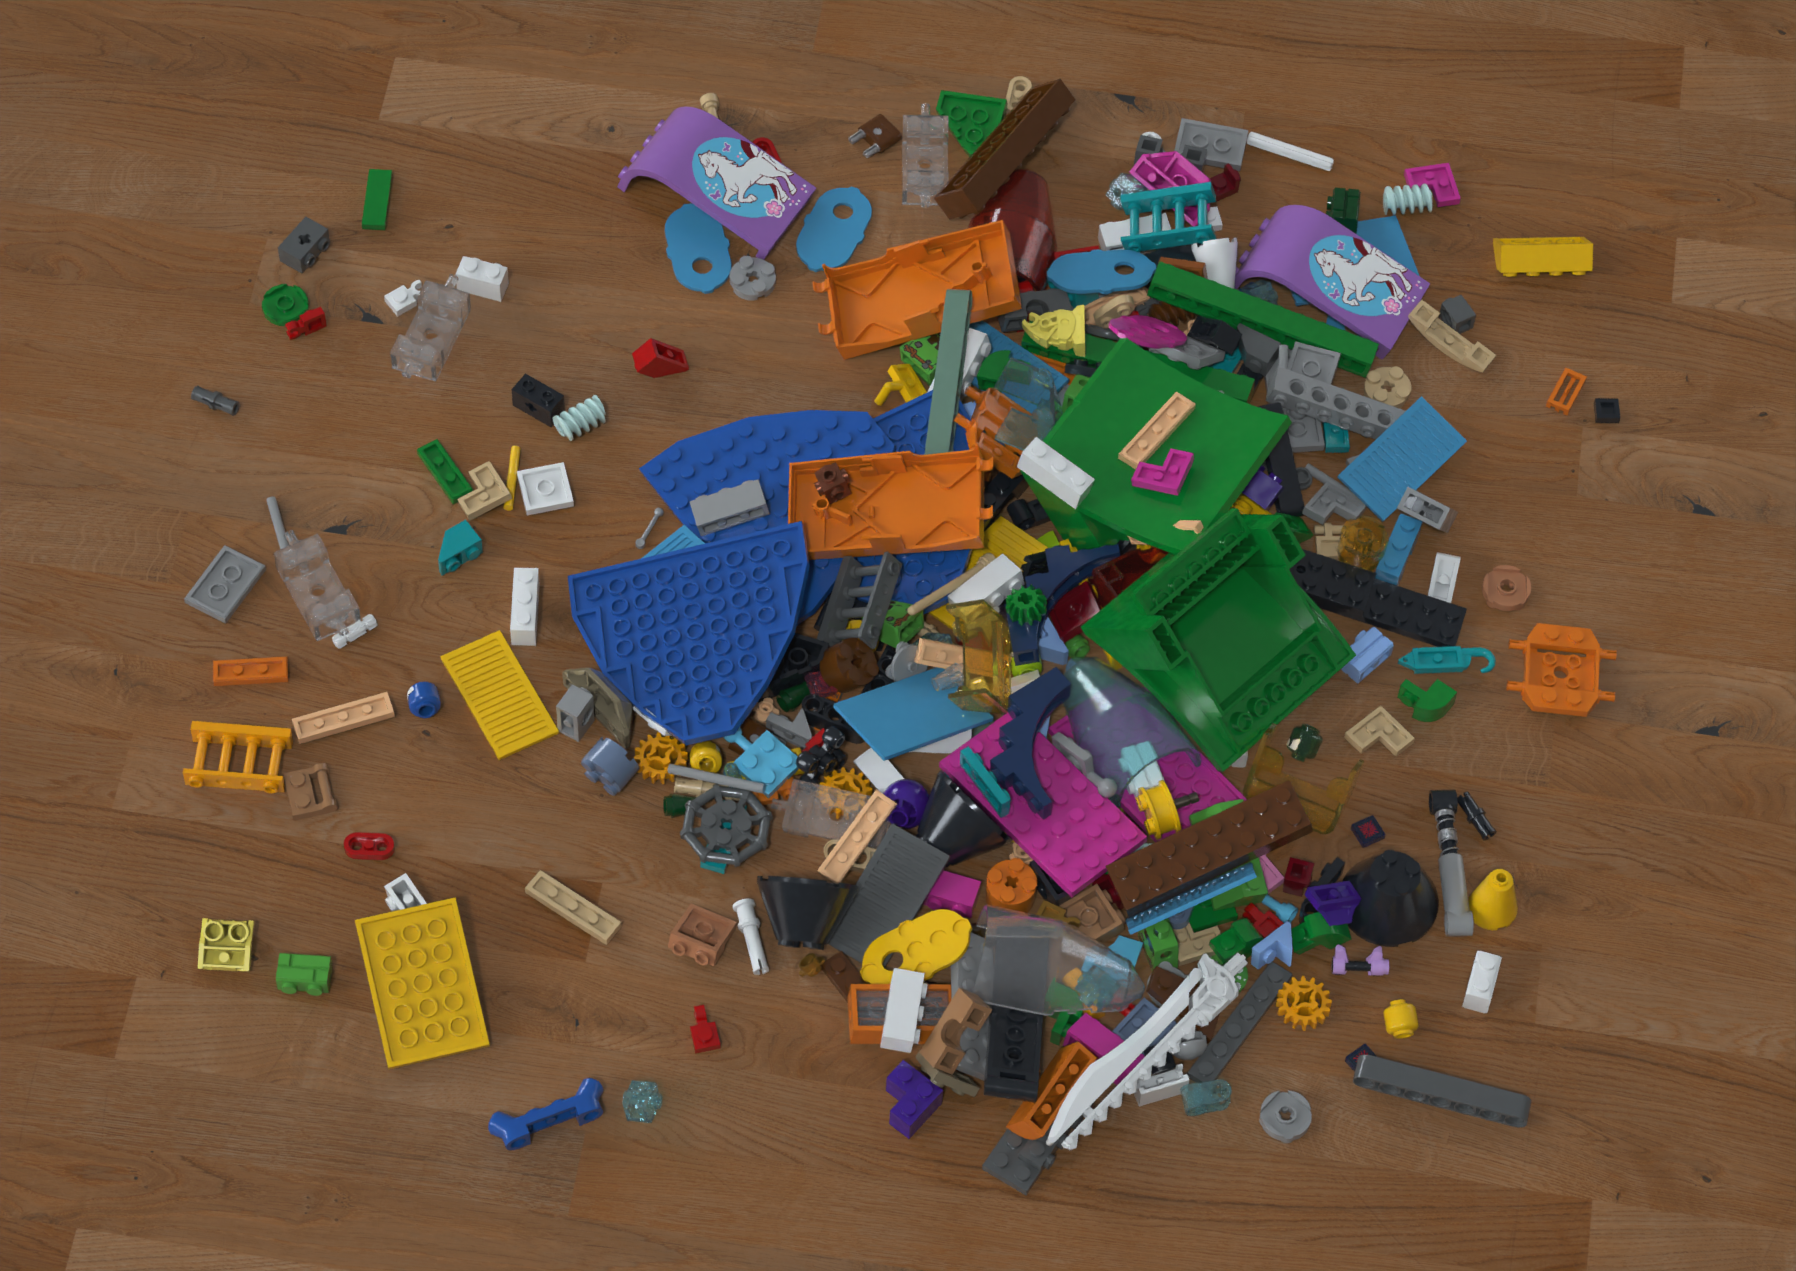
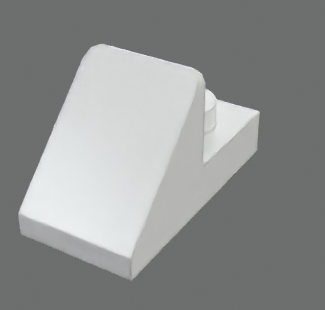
M1437 552L1428 596L1451 603L1461 557Z

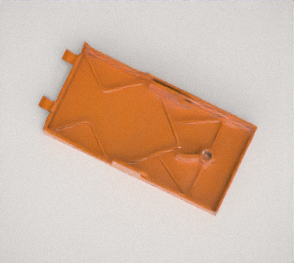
M1003 220L888 248L886 254L882 257L838 268H831L826 266V264H822L827 279L822 283L813 281V290L815 292L823 293L828 291L831 322L829 324L822 325L818 323L819 333L823 335L833 333L836 348L844 360L940 333L947 289L972 291L970 324L1022 309L1010 232Z

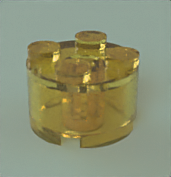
M1366 515L1346 521L1341 529L1337 546L1338 560L1373 572L1377 568L1379 561L1384 557L1389 541V536L1384 529L1383 523L1374 517Z

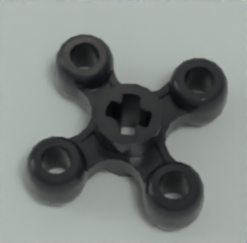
M830 726L824 731L822 747L816 744L809 751L800 753L796 759V766L804 772L798 780V786L809 795L814 794L819 789L821 782L819 777L821 774L826 777L834 769L839 770L846 763V754L838 749L845 740V734L835 726Z

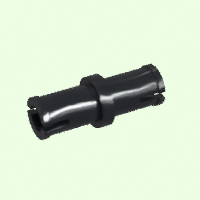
M1464 792V797L1462 795L1457 797L1458 804L1467 815V821L1469 824L1474 825L1483 841L1489 839L1488 835L1493 837L1497 831L1485 817L1486 812L1483 808L1478 807L1470 793Z

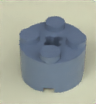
M603 737L597 741L581 762V765L587 770L584 773L585 776L594 783L597 781L603 783L604 789L613 796L620 792L639 770V765L634 758L631 761L627 759L625 755L628 752L609 738L604 740Z

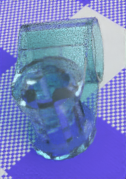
M1224 1080L1191 1083L1181 1087L1180 1092L1185 1114L1187 1116H1198L1204 1113L1225 1110L1230 1104L1232 1093L1230 1084Z

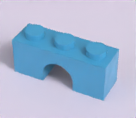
M1400 513L1375 573L1377 574L1375 579L1399 585L1408 557L1412 555L1418 541L1423 521Z

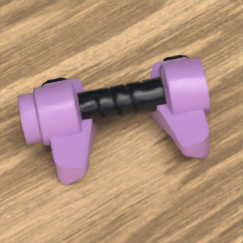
M1336 945L1335 955L1332 957L1331 970L1332 974L1345 975L1347 971L1351 970L1367 971L1368 975L1383 976V974H1389V959L1382 958V947L1378 946L1366 958V961H1349L1346 949L1343 946Z

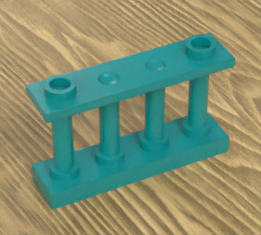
M1205 182L1122 194V207L1125 214L1130 215V236L1121 237L1124 250L1140 252L1195 243L1203 244L1204 241L1215 240L1216 234L1212 225H1207V204L1216 202V194L1212 183ZM1198 205V226L1184 228V207ZM1175 208V229L1162 231V210ZM1152 211L1153 232L1139 234V214Z

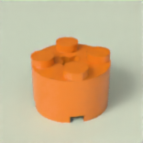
M1013 858L1001 861L989 870L986 881V902L995 914L1006 913L1023 916L1031 910L1037 889V878L1032 868L1021 859Z

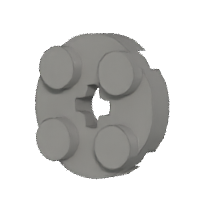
M743 256L730 271V286L738 297L745 300H758V297L763 295L767 297L773 292L776 285L775 268L773 264L763 259ZM755 276L758 280L754 279L753 282H750L749 277Z
M1288 1090V1093L1276 1091L1268 1095L1263 1101L1259 1122L1269 1136L1288 1144L1293 1140L1301 1138L1308 1131L1312 1119L1311 1107L1309 1102L1295 1091ZM1280 1112H1290L1291 1120L1281 1119Z

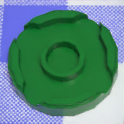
M280 284L269 289L263 296L264 299L262 301V311L265 318L278 326H285L290 321L300 320V315L309 310L308 297L300 287Z

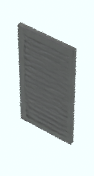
M891 824L857 881L858 892L829 940L828 945L862 963L866 949L876 938L898 928L900 923L906 920H914L949 861L950 856L899 828L896 824ZM894 952L887 955L884 959V969L890 961Z

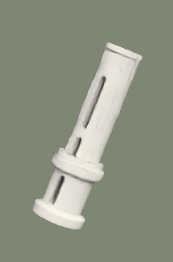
M749 898L739 900L732 907L738 915V929L744 933L753 974L760 975V967L762 974H765L769 971L758 931L760 920L755 915V901Z

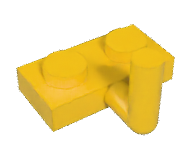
M910 364L891 365L887 372L893 381L884 384L874 402L882 406L891 391L899 390L907 403L927 393Z

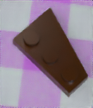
M1156 966L1152 971L1146 992L1163 1005L1185 979ZM1196 984L1189 992V998L1199 987L1198 984ZM1189 1005L1178 1015L1179 1017L1183 1018L1189 1012ZM1220 1013L1209 1022V1025L1204 1027L1196 1025L1195 1027L1196 1031H1201L1203 1035H1206L1207 1044L1212 1041Z

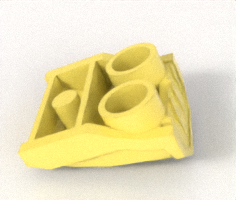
M202 918L198 969L250 972L255 921Z

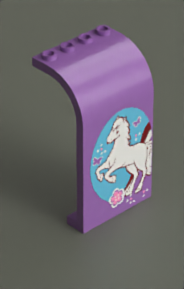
M679 107L665 121L662 119L658 123L654 136L649 135L642 145L644 147L641 152L637 150L630 160L632 164L629 168L625 166L618 175L620 182L617 188L625 192L631 179L635 180L636 176H647L664 183L758 249L756 257L765 260L816 190L815 186L710 113L694 107Z
M1302 205L1284 206L1278 209L1270 220L1265 218L1259 227V230L1262 231L1261 234H1255L1249 243V246L1252 247L1249 252L1245 250L1238 262L1241 263V266L1239 268L1236 267L1235 289H1238L1244 280L1251 277H1265L1283 284L1361 337L1378 343V350L1375 356L1381 360L1392 349L1409 320L1408 315L1420 302L1430 285L1429 282L1330 216L1314 208Z

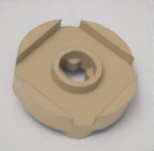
M1381 367L1367 374L1364 384L1365 397L1399 409L1405 405L1411 394V382L1400 367ZM1384 386L1392 387L1391 392H1387L1386 389L1382 388Z

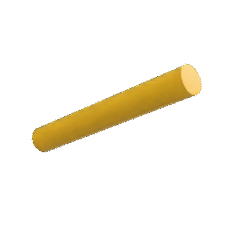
M519 446L511 447L506 488L510 492L512 499L504 503L503 508L507 511L513 510L521 450Z

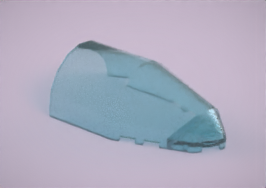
M1076 657L1069 659L1063 675L1071 683V695L1063 704L1066 715H1068L1071 733L1075 743L1083 750L1086 749L1092 754L1094 772L1103 779L1111 778L1116 782L1117 792L1109 798L1116 807L1121 806L1124 790L1133 778L1161 757L1174 752L1185 751L1196 767L1201 766L1200 753L1172 714L1149 690L1098 657Z

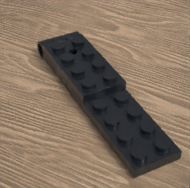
M1304 549L1302 550L1305 556L1289 569L1296 583L1321 609L1437 647L1456 646L1467 608L1375 579L1377 574L1375 572Z
M999 913L993 990L990 1003L992 1011L989 1015L984 1095L1035 1103L1039 1085L1049 932L1034 926V917Z

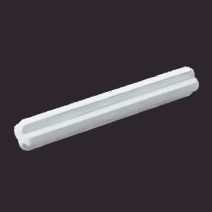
M1250 132L1247 137L1248 145L1326 171H1330L1334 164L1333 158L1255 132Z

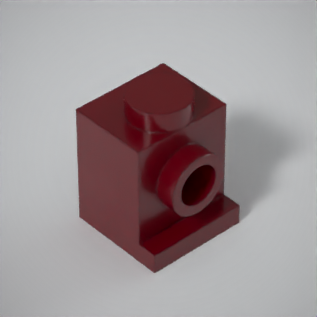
M1290 857L1284 877L1283 892L1302 897L1305 888L1307 889L1311 884L1315 863Z

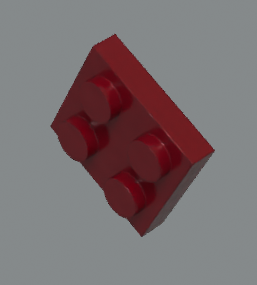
M1086 580L1063 595L1049 614L1059 638L1066 643L1083 632L1081 626L1101 610L1092 586Z

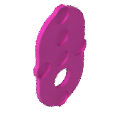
M1123 315L1120 318L1111 319L1108 325L1110 330L1117 334L1118 337L1128 338L1135 344L1148 348H1175L1176 346L1184 345L1187 340V336L1178 327L1144 315Z

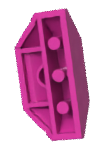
M1177 151L1143 154L1129 172L1149 190L1211 182L1209 177ZM1210 203L1207 204V213L1210 210ZM1198 205L1184 207V219L1193 227L1198 226Z

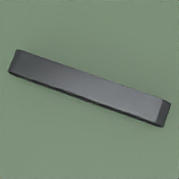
M1360 1055L1357 1059L1353 1083L1365 1089L1504 1125L1522 1128L1528 1122L1531 1099L1523 1094L1376 1056Z

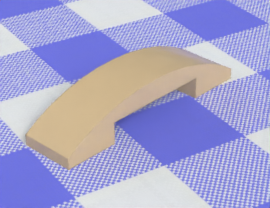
M1421 300L1408 315V318L1418 331L1436 348L1453 360L1483 373L1496 357V354L1478 341L1475 345L1441 321L1438 318L1440 313Z

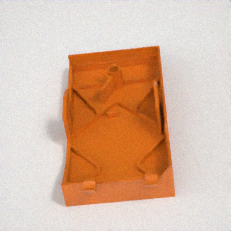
M976 443L975 447L970 450L927 455L902 451L789 463L788 524L802 521L809 560L843 558L844 556L883 555L884 552L904 554L984 548V520L993 517V505L990 508L984 509V471L993 469V457L990 460H984L980 447ZM836 462L839 469H845L849 476L850 482L847 485L851 494L830 504L825 494L819 495L814 483L818 482L814 473L819 471L821 467Z

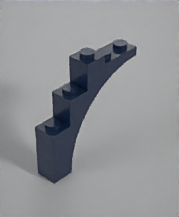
M1118 544L1105 545L1088 550L1081 549L1076 552H1070L1069 545H1058L1045 549L1049 572L1025 576L1027 588L1032 584L1034 589L1040 588L1043 595H1045L1047 599L1046 615L1041 616V622L1034 620L1032 626L1028 622L1021 626L1018 621L1012 622L1010 615L1006 612L1015 666L1040 662L1039 642L1042 628L1048 614L1063 595L1092 575L1122 566Z
M1057 667L1009 695L1007 710L1013 720L1000 727L998 739L999 745L1004 752L990 760V771L995 775L997 784L999 783L1005 790L1013 786L1017 795L1023 796L1026 799L1031 811L1035 814L1038 813L1043 820L1051 815L1052 801L1042 788L1036 775L1032 750L1036 736L1044 721L1071 695V683Z

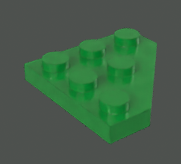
M941 90L936 112L970 158L1004 119L1008 103L1007 99Z

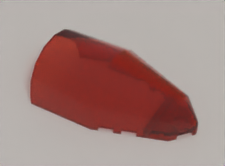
M1018 169L1011 173L1009 176L1010 180L997 189V195L984 204L986 206L984 210L972 217L968 228L1003 220L1010 232L1016 273L1028 280L1036 291H1043L1048 288L1046 274L1048 268L1054 262L1053 253L1057 252L1048 184L1033 169Z

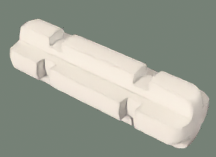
M368 614L362 618L363 621L358 620L345 628L343 633L335 634L332 637L334 645L338 649L347 645V641L352 642L367 633V629L370 631L375 628L377 621L374 616Z

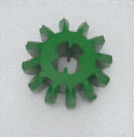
M1021 584L1020 590L1012 588V595H1008L1006 598V612L1010 615L1012 622L1018 621L1021 626L1025 622L1032 626L1034 620L1041 622V616L1046 615L1047 599L1041 589H1034L1032 584L1028 588Z

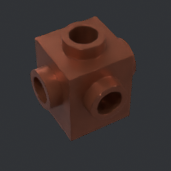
M836 462L831 465H825L814 473L818 480L814 485L819 495L825 494L830 504L851 494L847 485L850 482L849 476L845 469H839Z

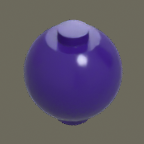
M901 779L893 782L883 793L897 803L896 808L887 821L890 824H896L901 829H911L919 826L929 798L928 791L915 780Z

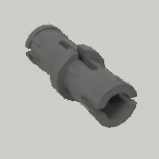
M195 386L191 393L192 400L206 404L212 410L218 409L234 416L240 408L238 401L224 397L218 391L211 392L200 386Z

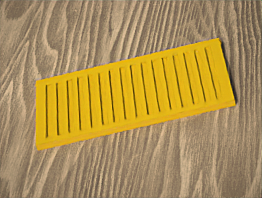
M1000 516L984 531V548L972 549L966 571L976 566L978 559L986 553H991L996 558L1004 554L1021 569L1022 564L1027 563L1024 561L1025 556L1043 552L1048 547ZM949 603L928 612L953 631L954 626L963 623L951 611Z
M500 630L440 656L498 760L559 734V730Z

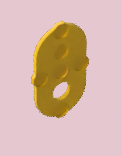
M946 909L928 912L912 921L906 920L900 923L898 928L879 936L868 946L863 956L860 974L863 980L870 984H891L893 971L884 969L883 962L887 955L898 952L903 955V963L898 969L925 973L923 981L932 978L934 973L953 965L961 959L968 949L972 926L968 919Z

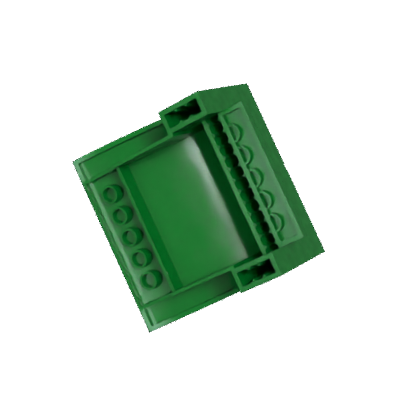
M1120 338L1075 397L1071 406L1066 409L1043 440L1045 444L1095 479L1090 493L1074 509L1022 470L1020 472L1062 539H1069L1072 547H1076L1078 551L1081 549L1099 548L1105 545H1116L1119 540L1130 541L1128 538L1130 536L1143 543L1177 555L1229 511L1292 424V421L1288 415L1256 407L1208 387L1162 362L1128 338ZM1175 392L1196 403L1195 409L1146 463L1163 466L1170 449L1194 453L1193 464L1178 496L1132 486L1131 479L1135 469L1118 459V455ZM1180 520H1201L1204 528L1200 533L1196 534L1194 530H1181L1173 525Z
M1231 508L1177 555L1169 552L1149 571L1144 573L1081 626L1087 637L1116 659L1159 700L1198 744L1216 770L1224 772L1356 656L1345 638L1315 602L1296 583L1289 569L1305 556V553L1284 516L1240 514L1237 508Z

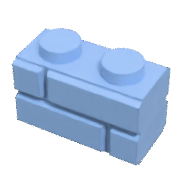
M1372 627L1367 632L1362 630L1356 636L1355 642L1350 646L1356 656L1341 670L1348 674L1356 683L1361 682L1391 656L1394 647L1393 642L1386 636H1383L1375 627Z

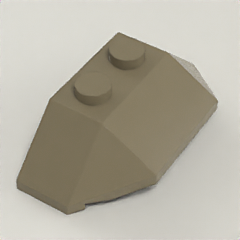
M587 667L563 671V685L567 689L572 684L578 688L583 687L593 695L594 717L625 749L629 748L633 722V704L598 670Z

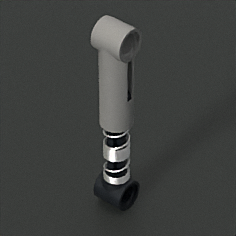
M1455 789L1429 791V811L1438 822L1436 826L1439 831L1437 833L1440 850H1442L1438 863L1445 910L1444 929L1447 937L1472 936L1474 929L1473 914L1469 909L1463 856L1457 854L1459 850L1456 847L1458 843L1457 829L1453 825L1458 807Z

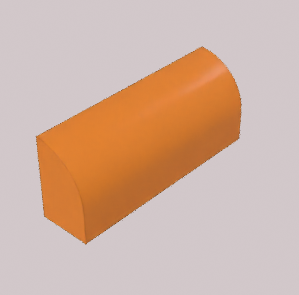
M1078 1041L1060 1048L1039 1078L1036 1102L1023 1101L1006 1128L1018 1136L1029 1140L1043 1137L1055 1120L1071 1088L1089 1065L1095 1062L1097 1057Z

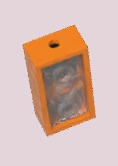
M890 984L850 985L848 994L850 1044H881ZM928 984L925 999H920V1006H924L922 1022L917 1021L916 1029H921L918 1044H925L951 1002V984Z

